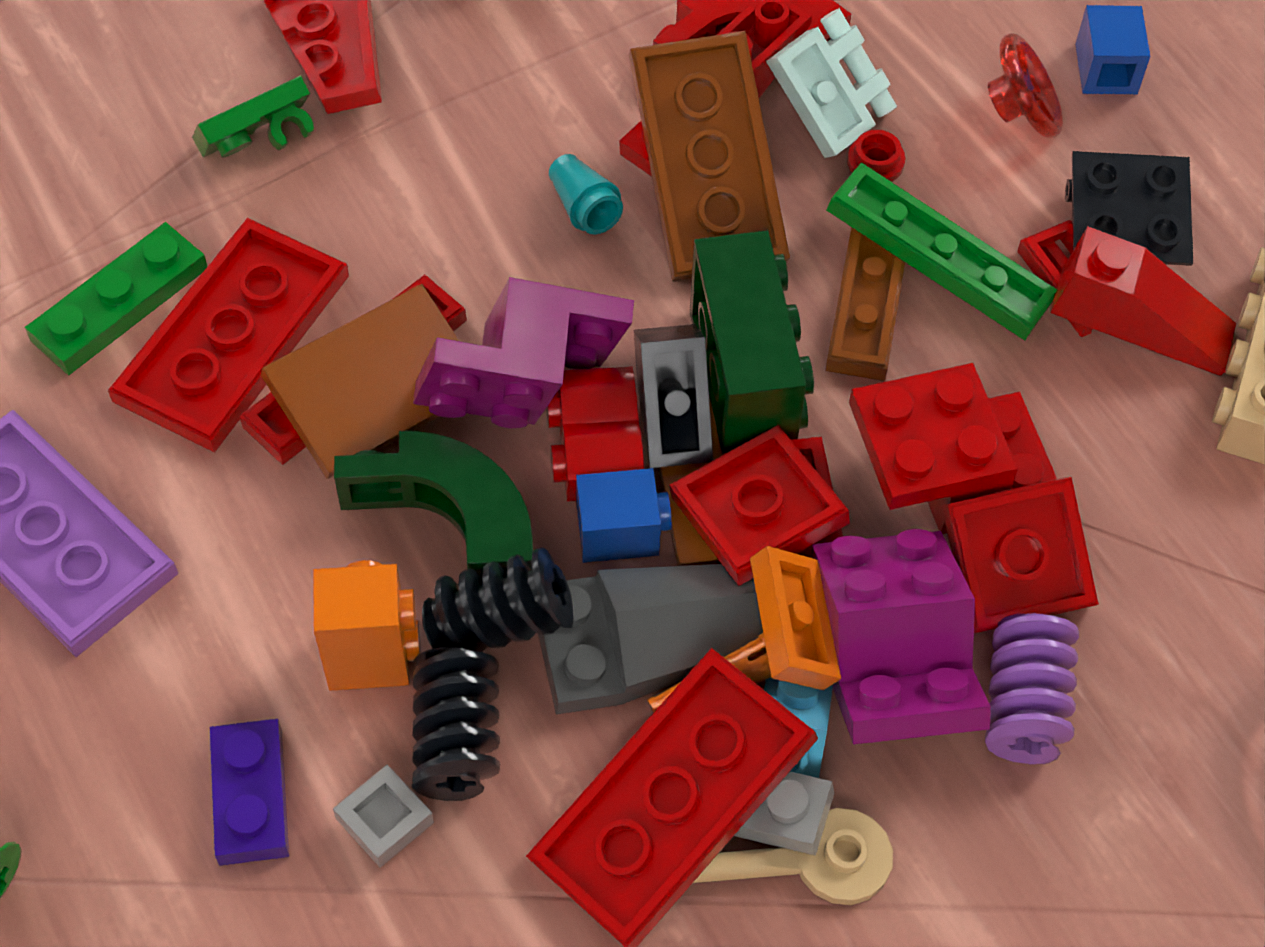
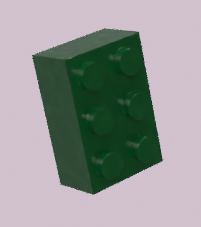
M768 230L694 239L689 312L692 324H696L705 337L708 391L722 455L777 425L780 426L790 440L798 439L799 429L808 427V409L805 395L813 394L814 392L812 364L809 356L799 357L796 342H799L801 339L799 312L796 304H786L783 292L788 289L786 260L783 254L774 255Z

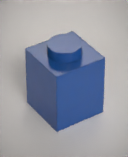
M1086 5L1075 43L1082 94H1138L1151 57L1142 6Z
M653 468L576 475V509L583 563L659 556L661 531L671 530L672 521L668 492L657 493Z

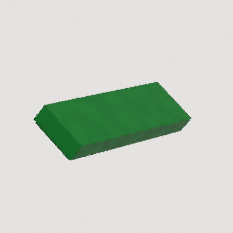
M863 163L859 164L834 194L826 211L1024 341L1054 301L1056 288Z

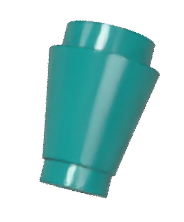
M564 154L554 160L549 168L548 175L572 225L579 230L594 235L611 229L619 221L623 213V203L619 188L573 154Z

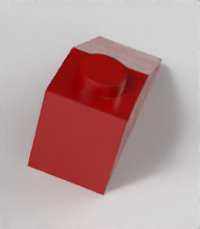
M1088 226L1063 267L1050 311L1051 314L1218 376H1222L1225 372L1237 324L1145 247Z

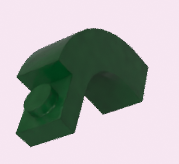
M399 431V453L364 450L354 455L334 456V480L341 510L403 507L429 510L443 516L459 530L467 546V568L475 570L481 579L483 567L492 561L499 563L507 575L508 559L516 554L523 556L532 570L533 536L525 502L516 485L505 471L479 450L464 442L443 435L419 431Z

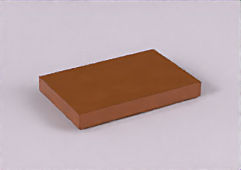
M420 284L263 367L261 377L326 479L334 476V456L354 455L364 450L379 451L399 440V431H415L440 417L431 413L429 406L413 404L416 379L437 337L455 341L459 340L424 286Z

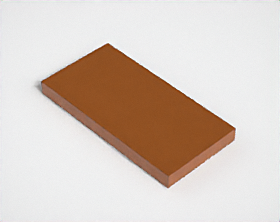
M745 31L631 48L629 60L672 281L692 278L694 239L768 230L774 255L783 254L787 262L790 259V253Z

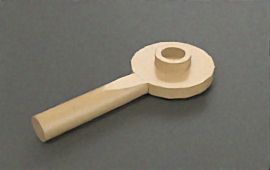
M835 808L829 810L816 856L782 847L720 852L693 883L800 874L801 880L820 898L833 904L854 905L870 900L883 889L893 868V848L887 833L873 818L857 810Z

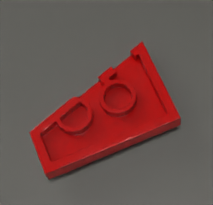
M262 0L327 114L382 103L371 0Z

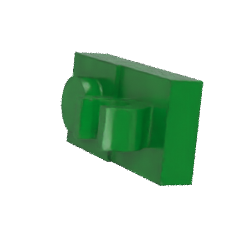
M300 75L197 124L192 138L202 157L219 151L221 157L224 158L249 146L253 142L249 135L254 134L257 128L269 123L267 130L269 141L274 148L281 150L288 143L281 131L282 123H295L304 138L310 136L314 131L312 118L306 111L300 109L309 97L310 92Z

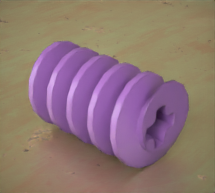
M1037 613L1014 614L1006 616L998 622V627L995 629L992 638V646L995 652L990 663V669L993 674L988 690L992 700L989 703L991 706L990 730H987L985 734L986 746L996 756L1018 763L1047 764L1057 760L1061 754L1059 748L1054 745L1068 742L1073 738L1074 727L1065 718L1072 716L1076 709V703L1073 698L1066 695L1074 691L1077 686V678L1074 673L1068 670L1075 667L1078 662V654L1070 646L1076 643L1079 638V630L1074 623L1064 618Z

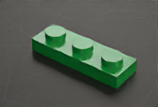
M164 222L26 325L27 335L38 349L69 376L201 275L208 267L205 255L167 222Z

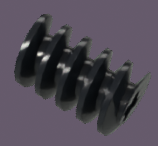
M540 547L533 551L531 560L532 570L524 557L516 554L508 559L507 575L499 563L492 561L483 567L482 579L475 570L470 568L463 570L459 574L458 584L450 576L444 575L439 577L435 582V598L428 597L424 601L422 608L423 629L433 649L440 647L465 648L483 652L488 647L503 648L512 640L515 642L528 641L536 633L539 635L553 634L560 626L572 628L574 622L572 594L562 570L555 564L548 550Z
M440 647L429 649L418 654L413 660L417 666L413 673V686L417 691L413 696V712L417 717L413 721L412 736L417 743L413 746L412 762L417 769L413 772L412 788L418 794L431 799L463 801L481 794L484 791V786L480 783V780L492 778L499 774L500 762L495 757L485 755L496 750L500 744V736L496 732L486 729L497 724L499 720V710L495 706L487 704L498 698L499 686L488 678L497 674L499 661L492 655L465 648Z

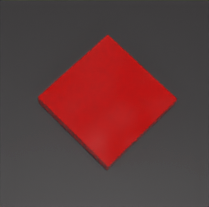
M779 425L669 485L673 501L738 586L753 579L750 558L766 546L797 554L850 524L849 510Z
M1063 477L941 504L951 552L975 598L974 633L996 629L999 621L1006 616L1014 614L1037 613L1053 616L1099 605L1072 477Z

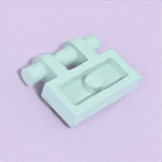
M840 8L830 12L820 20L831 38L828 42L819 27L804 32L766 61L824 158L838 155L856 141L861 134L869 131L876 125L865 106L868 102L877 117H882L897 107L887 89L890 82L882 68L875 69L861 45L865 41L856 25H849ZM842 58L856 80L854 85H852L839 63Z

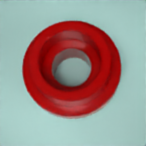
M870 130L861 134L851 145L847 164L851 173L854 172L860 163H863L892 182L902 174L906 157L901 143L895 135L884 130Z

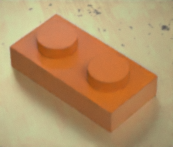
M766 546L752 556L750 561L771 678L825 690L839 681L841 675L818 560Z

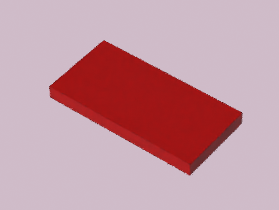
M246 218L108 389L112 402L215 453L239 422V416L249 409L266 386L261 377L262 368L293 351L349 277L347 263Z
M711 648L531 849L526 857L624 947H637L818 740L816 732Z

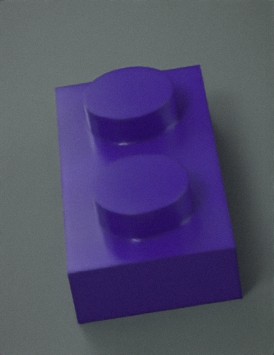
M279 719L210 727L214 850L219 866L289 857L283 742Z

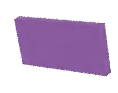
M11 410L0 419V582L77 657L178 575L175 563L24 419L14 410Z

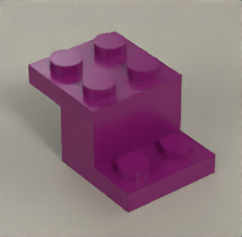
M509 277L485 322L482 345L436 338L416 379L413 404L429 406L431 413L446 418H460L467 413L491 417L493 424L505 428H523L528 424L535 425L563 384L564 366L571 369H591L595 366L601 367L632 324L634 300Z
M909 529L894 536L875 538L843 536L835 539L833 542L813 544L812 558L818 560L841 675V679L833 684V690L853 745L990 730L991 706L973 670L975 598L942 532Z

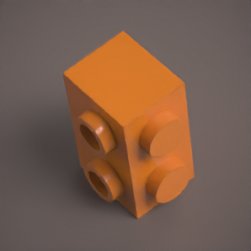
M361 560L350 563L346 567L313 569L314 635L329 691L408 686L409 661H413L421 653L419 620H416L414 589H401L397 564L383 565L376 561Z

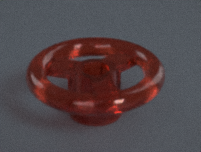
M1006 34L1001 39L999 45V56L1004 74L988 82L987 85L991 101L999 116L1008 123L1024 115L1030 125L1040 135L1046 138H1054L1062 131L1063 115L1052 81L1030 44L1018 34Z

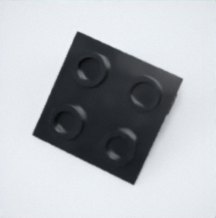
M1072 152V179H1067L1065 201L1072 202L1073 250L1088 226L1145 247L1166 265H1193L1190 157Z

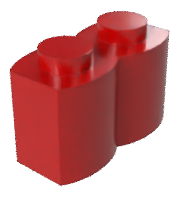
M633 366L564 370L563 384L547 406L546 411L548 428H560L561 444L551 445L553 483L565 482L566 499L568 502L576 501V475L644 469V457Z

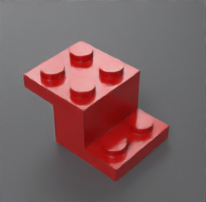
M974 363L851 389L849 405L889 510L928 502L938 530L942 534L947 533L941 504L1057 479L1020 391L988 398Z

